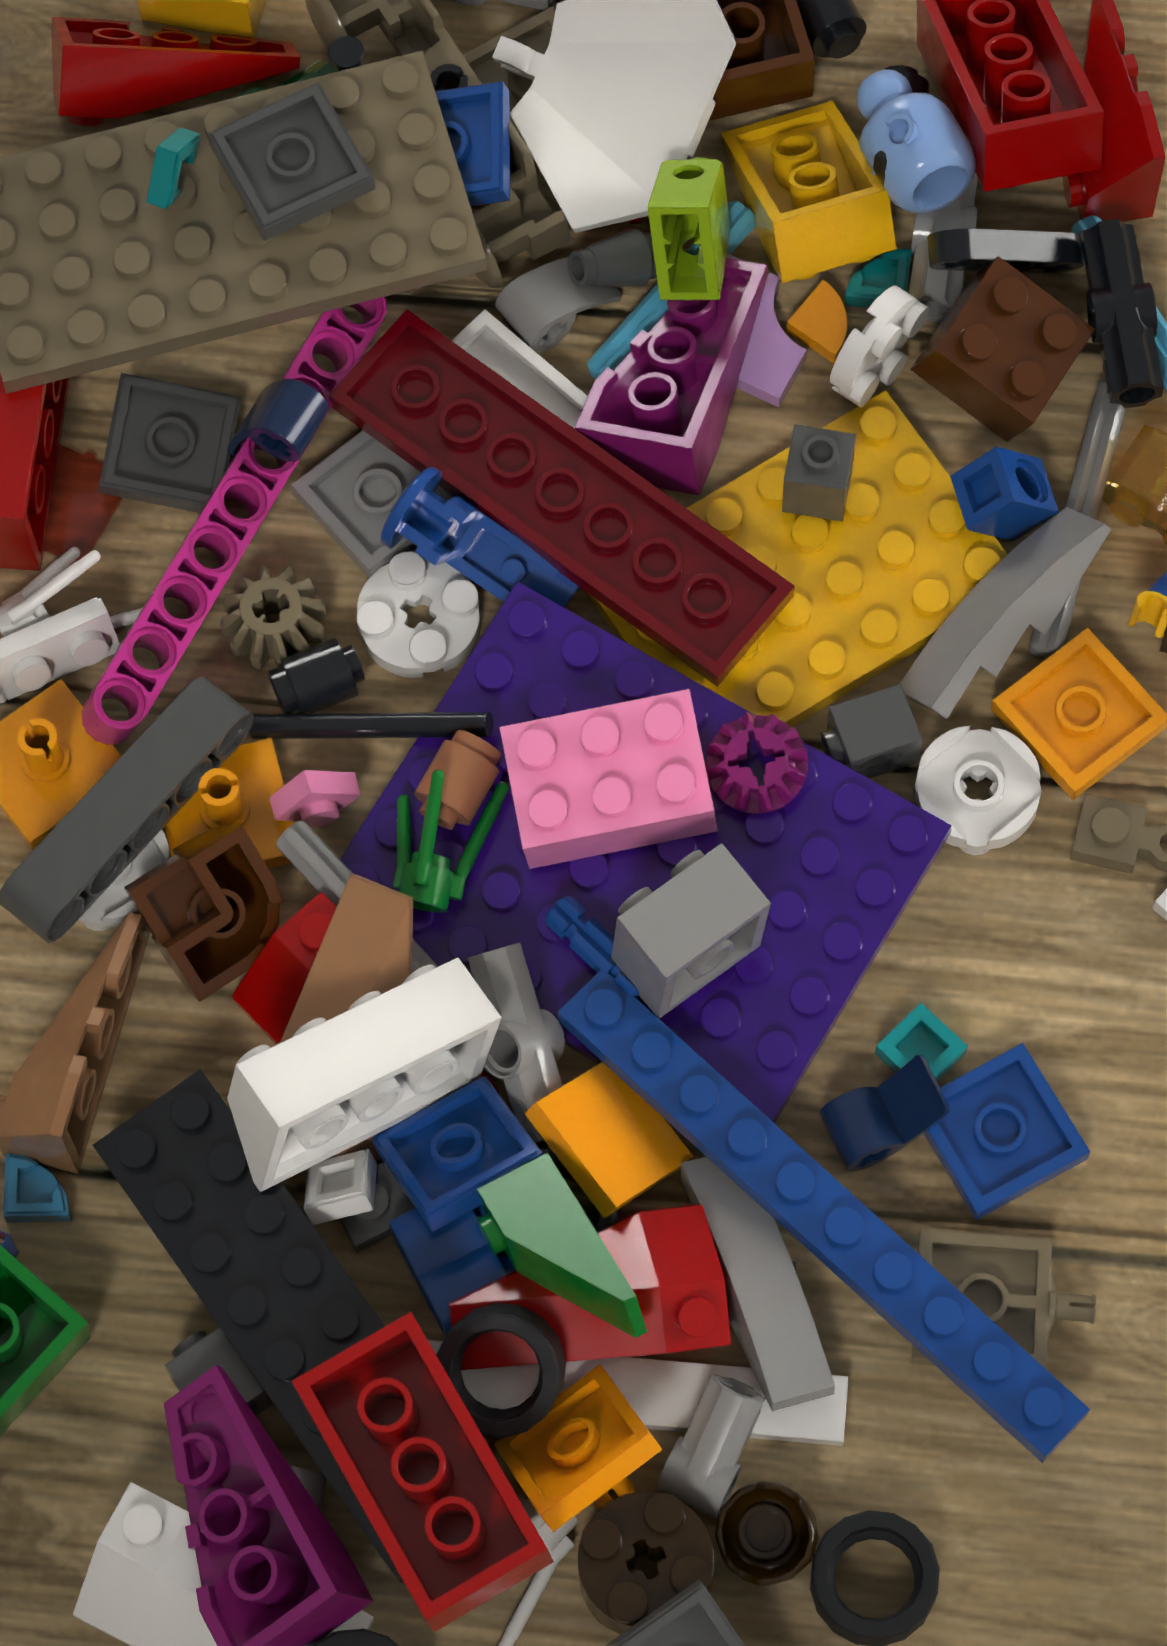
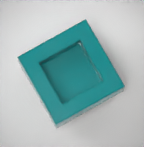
M920 1003L876 1046L875 1054L895 1073L916 1055H923L938 1082L966 1054L968 1045L926 1006Z

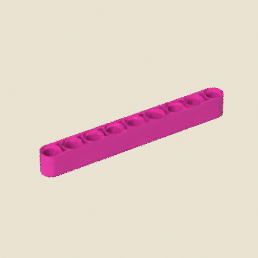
M384 297L346 306L356 309L362 315L364 324H356L349 321L344 316L342 308L321 313L282 379H295L311 386L326 399L330 410L333 405L329 400L330 393L357 365L384 320L387 311L386 299ZM312 354L327 356L333 362L336 372H327L320 369L313 360ZM249 437L243 441L84 704L82 724L87 734L95 741L105 745L119 744L127 740L144 720L299 460L288 462L275 457L278 469H267L262 467L254 456V450L263 449ZM224 499H236L243 503L248 510L249 518L239 519L232 516L224 505ZM206 548L212 551L219 561V568L209 569L202 566L194 555V549ZM174 597L181 600L189 610V618L178 619L171 616L164 607L163 599ZM146 648L151 650L159 661V669L147 670L136 663L132 649ZM105 698L119 700L125 705L129 720L115 721L110 719L102 709L101 700Z

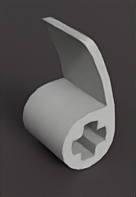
M565 257L535 268L514 279L498 295L495 307L522 341L536 353H541L558 344L569 333L577 313L594 306L619 302L622 297L621 292L617 287L576 286L571 280L568 271L569 257Z

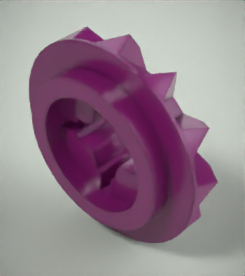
M746 712L739 719L730 723H723L717 735L708 744L706 757L708 781L715 794L725 804L738 811L761 814L780 809L796 797L806 780L808 756L804 743L795 727H790L779 720L774 714L764 716L752 715ZM750 740L756 741V746H760L764 756L774 755L775 761L765 765L764 785L758 786L757 776H753L750 767L740 768L738 762L748 759Z

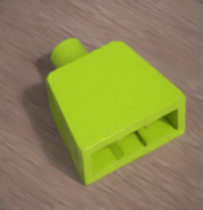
M695 157L690 160H666L660 165L647 207L660 300H720L730 235V219L723 163L717 159H707L704 157ZM691 238H694L693 244H700L698 255H691L683 250L684 244Z

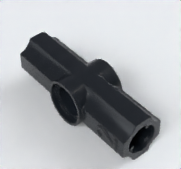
M1120 219L1099 221L1095 226L1083 230L1080 239L1089 286L1086 299L1088 324L1095 329L1091 339L1093 344L1100 345L1110 403L1122 405L1124 408L1145 406L1148 402L1162 397L1164 390L1155 343L1157 334L1155 296L1151 283H1144L1134 226L1132 224H1125Z

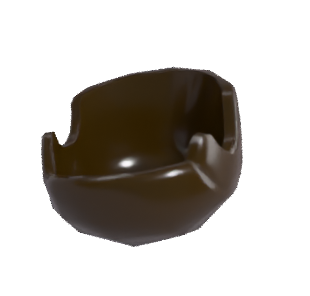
M766 1481L749 1484L738 1489L720 1508L715 1531L720 1554L726 1566L740 1578L757 1586H771L795 1579L812 1561L819 1538L816 1517L808 1502L796 1491L779 1483Z

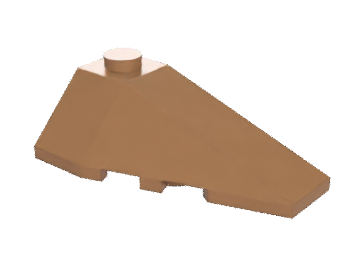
M354 873L349 876L280 1043L292 1038L299 1028L313 1019L323 1017L327 1021L348 1011L356 1000L369 992L379 991L383 994L403 984L406 978L412 974L413 897ZM374 1136L336 1154L344 1155L369 1149L374 1159L382 1160L371 1139Z
M129 912L13 1077L8 1096L0 1095V1149L4 1157H6V1154L23 1155L33 1159L40 1165L79 1174L149 939V933L142 915Z

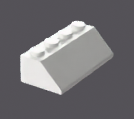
M455 958L437 968L432 964L423 966L410 974L402 985L383 994L379 991L369 992L356 1000L348 1011L327 1021L323 1017L313 1019L299 1028L292 1038L272 1048L266 1044L257 1046L239 1059L234 1070L227 1099L253 1182L260 1192L402 1122L480 1078L502 1017L459 958Z

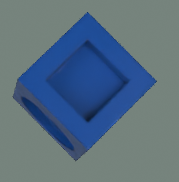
M996 446L950 476L967 530L1014 541L1059 513L1041 458Z

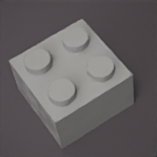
M722 843L706 855L701 850H696L687 855L670 872L672 879L654 892L649 887L638 890L618 909L620 916L617 917L611 959L636 986L640 998L659 1019L757 949L761 944L771 903Z

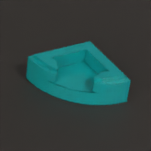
M180 127L157 145L146 203L167 209L179 197L182 190L178 189L177 186L181 165L183 162L194 164L201 140L199 133Z
M897 249L883 253L880 258L868 263L860 271L857 270L849 281L845 295V306L869 308L885 290L894 285L907 292L911 249Z

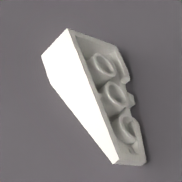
M130 1482L97 1541L73 1616L129 1646H217L199 1611L196 1588L201 1587L195 1550L188 1548L185 1526L191 1525L189 1512ZM361 1610L329 1634L341 1630L363 1628L369 1630L374 1617Z

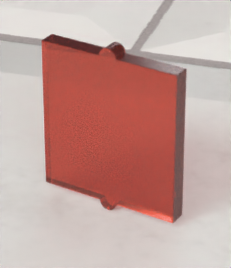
M58 444L43 550L60 558L71 547H78L81 554L74 562H77L93 550L123 500V497L98 493L103 464L96 461L93 453L88 452L82 455Z

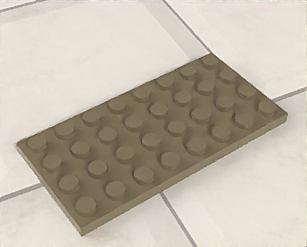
M423 50L0 157V374L6 394L487 270V258ZM319 82L373 175L375 190L264 241L209 145L207 133ZM182 127L199 133L201 140L194 164L183 162L181 165L177 186L178 189L182 190L179 197L171 206L163 209L146 203L156 148L168 136Z

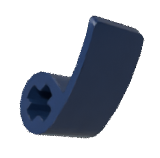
M282 379L273 382L262 390L229 444L227 451L234 457L244 439L249 437L259 447L276 458L288 462H296L302 456L327 414L329 405L318 391L301 381Z
M916 1055L897 1073L878 1087H861L844 1093L824 1105L819 1114L846 1170L855 1172L871 1167L904 1148L943 1119L950 1109L923 1055Z

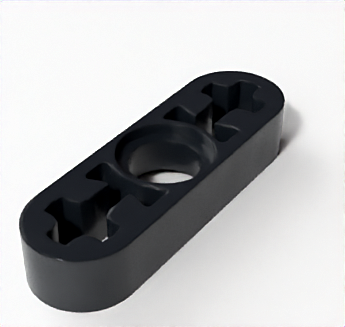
M970 228L943 230L927 236L929 265L931 269L979 271L999 256L1021 273L1045 274L1072 271L1084 266L1080 242L1081 234Z

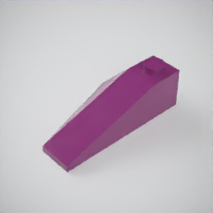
M726 258L720 300H668V311L649 332L641 330L630 342L631 351L614 370L607 367L594 381L575 429L657 488L700 496L719 450L768 277V266Z
M213 1366L164 1403L176 1478L179 1483L184 1485L191 1525L185 1526L188 1548L195 1550L201 1587L196 1588L199 1611L217 1646H305L321 1640L374 1601L343 1543L221 1366Z

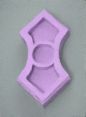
M727 253L726 258L742 260ZM768 272L736 388L779 408L806 361L807 349L791 340L779 325L774 311V304L779 291L780 278Z

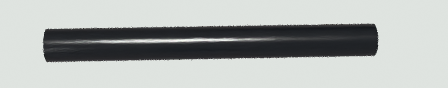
M491 712L253 714L254 721L249 733L252 739H267L271 737L272 739L453 738L457 730H463L478 737H491L494 722Z

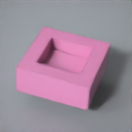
M303 770L270 796L269 799L275 820H302L310 827H320L337 820L339 812L361 796L355 772Z

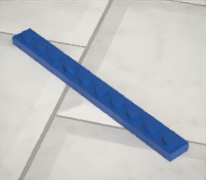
M600 970L558 1011L557 1020L1041 1463L1053 1453L1088 1415L1090 1409L638 999L628 995L620 988L609 973L605 974Z

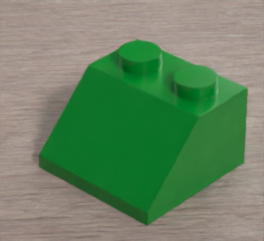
M1 1245L0 1436L91 1338L88 1322Z

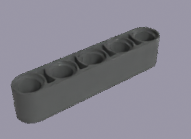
M199 677L192 681L13 871L0 890V905L47 943L55 942L61 938L199 790L198 784L201 777L207 771L219 768L238 748L252 727L254 721L253 714L207 678Z

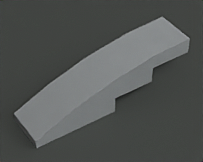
M1066 507L1019 543L969 592L931 637L899 683L905 696L911 701L947 719L978 669L997 677L1027 627L1044 635L1047 633L1112 529L1105 523Z
M707 1157L682 1162L680 1180L691 1203L703 1205L723 1271L729 1322L771 1411L833 1395L835 1384L822 1344L775 1219Z

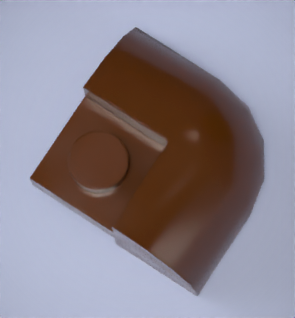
M229 823L191 838L172 849L175 854L174 856L124 887L137 911L143 916L145 924L153 935L151 938L180 981L199 1002L247 972L279 926L280 903L283 900L275 878L241 824Z

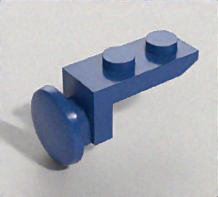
M428 467L419 473L406 487L391 509L381 532V541L389 549L396 546L405 537L418 546L415 552L436 566L446 562L503 602H505L517 582L564 608L567 607L579 589V586L562 575L518 537L463 497L458 496L446 501L434 492L442 477V471L434 467Z

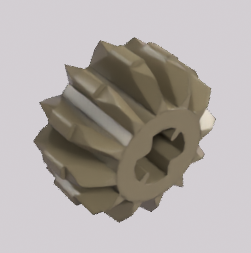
M264 564L259 569L260 580L253 582L239 574V578L236 581L239 594H224L222 604L224 611L228 615L222 617L220 621L222 633L224 636L232 638L230 642L232 653L237 658L250 654L252 667L258 671L265 666L269 659H275L277 667L282 666L280 659L309 648L308 643H322L325 635L323 625L319 623L326 617L324 601L315 598L317 594L316 587L310 578L296 583L295 570L291 569L289 565L281 572L278 578L272 577L269 567H266ZM279 614L280 621L268 623L267 616Z

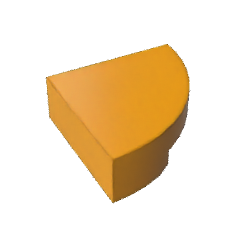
M822 280L787 321L786 332L833 364L846 340L847 314L838 293L830 284Z

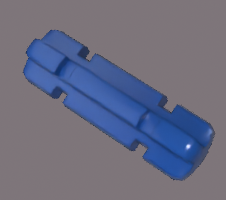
M564 896L558 900L546 914L545 921L547 926L561 939L568 937L571 941L569 947L597 973L600 970L605 974L609 973L614 978V982L628 995L639 999V991L611 959L614 936L594 917L589 920L586 919L584 915L586 910L573 897Z

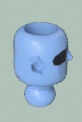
M884 69L868 76L858 88L856 102L860 113L868 120L863 127L859 146L863 156L873 170L872 174L877 176L887 191L890 200L896 206L910 213H927L952 203L966 190L973 179L976 157L969 140L950 109L943 101L928 93H913L908 79L895 70Z

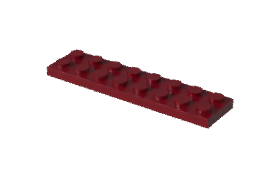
M408 309L404 311L329 395V400L333 403L332 408L420 472L428 467H434L442 471L439 486L454 497L461 496L518 537L570 581L717 687L794 597L795 586Z

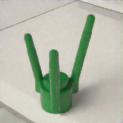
M437 769L432 773L419 852H413L412 859L410 799L406 794L398 797L396 818L397 868L392 888L413 897V909L445 913L447 912L449 899L462 900L466 878L509 790V785L506 782L501 781L497 784L454 872L449 871L450 859L433 854L442 800L443 771Z

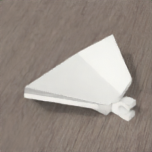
M564 0L556 5L550 42L545 55L536 52L522 43L503 36L500 37L492 58L496 62L501 63L500 67L503 70L533 80L529 90L509 114L575 233L648 216V202L661 163L666 160L693 158L716 105L713 100L714 94L736 46L733 34L717 0Z

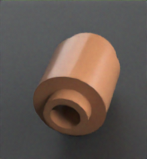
M457 730L451 741H443L414 792L415 797L423 803L419 812L425 816L431 776L434 770L439 769L444 773L438 825L449 830L454 828L456 822L470 825L499 774L496 764L501 757V753L480 737L463 730Z

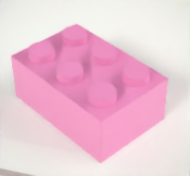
M690 689L500 727L522 848L529 869L718 831Z

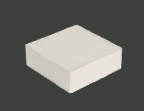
M369 1149L329 1158L308 1168L304 1211L312 1225L374 1210L377 1163Z

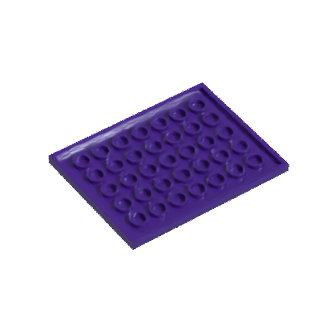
M517 582L434 711L491 712L494 722L492 736L480 738L494 746L501 753V757L496 764L499 774L470 825L456 822L452 830L437 826L433 854L451 860L449 871L454 872L497 784L504 781L509 785V790L466 878L462 900L449 899L447 912L445 913L413 909V939L438 966L459 958L472 977L468 962L469 957L520 942L539 1007L552 1013L558 1019V1011L597 972L569 947L571 941L568 937L561 939L547 926L545 920L549 909L562 897L571 896L586 910L584 914L586 919L589 920L594 917L614 936L617 917L620 916L618 909L631 895L644 887H649L654 892L672 879L670 872L687 855L696 850H701L706 855L722 843L771 903L761 944L757 949L662 1016L660 1020L775 1123L951 834L952 825L804 743L808 756L806 780L796 797L780 809L761 814L738 811L725 804L715 794L709 783L718 830L716 832L529 869L522 848L500 727L690 689L706 767L708 744L717 735L722 724L739 719L746 712L752 713ZM452 738L416 739L340 858L352 873L393 889L397 868V799L402 794H406L410 799L412 859L413 852H419L424 816L419 812L423 803L415 797L414 792L443 741H451ZM750 740L748 759L738 762L740 768L750 767L753 776H757L758 786L764 785L765 765L775 761L774 755L764 756L760 746H756V741ZM639 998L638 1000H639L647 1009H649L648 1006L644 1003V1001H643L641 998ZM560 1023L564 1032L565 1045L598 1064L602 1062Z

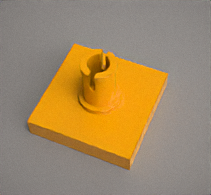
M62 679L0 721V809L32 850L42 842L59 821L72 810L121 757V754L113 744L105 745L97 742L87 734L82 724L83 706Z
M272 737L238 746L219 768H213L201 777L198 784L199 790L164 826L171 857L175 855L172 849L191 838L215 827L235 823L241 824L268 869L291 863L277 848L276 842L282 833L294 824V821L275 820L269 799L270 796L284 786Z
M601 1364L559 1394L547 1416L527 1432L501 1438L493 1444L538 1514L552 1532L556 1531L593 1502L596 1508L600 1510L604 1505L613 1500L608 1494L610 1489H613L619 1497L634 1493V1485L627 1476L663 1450Z

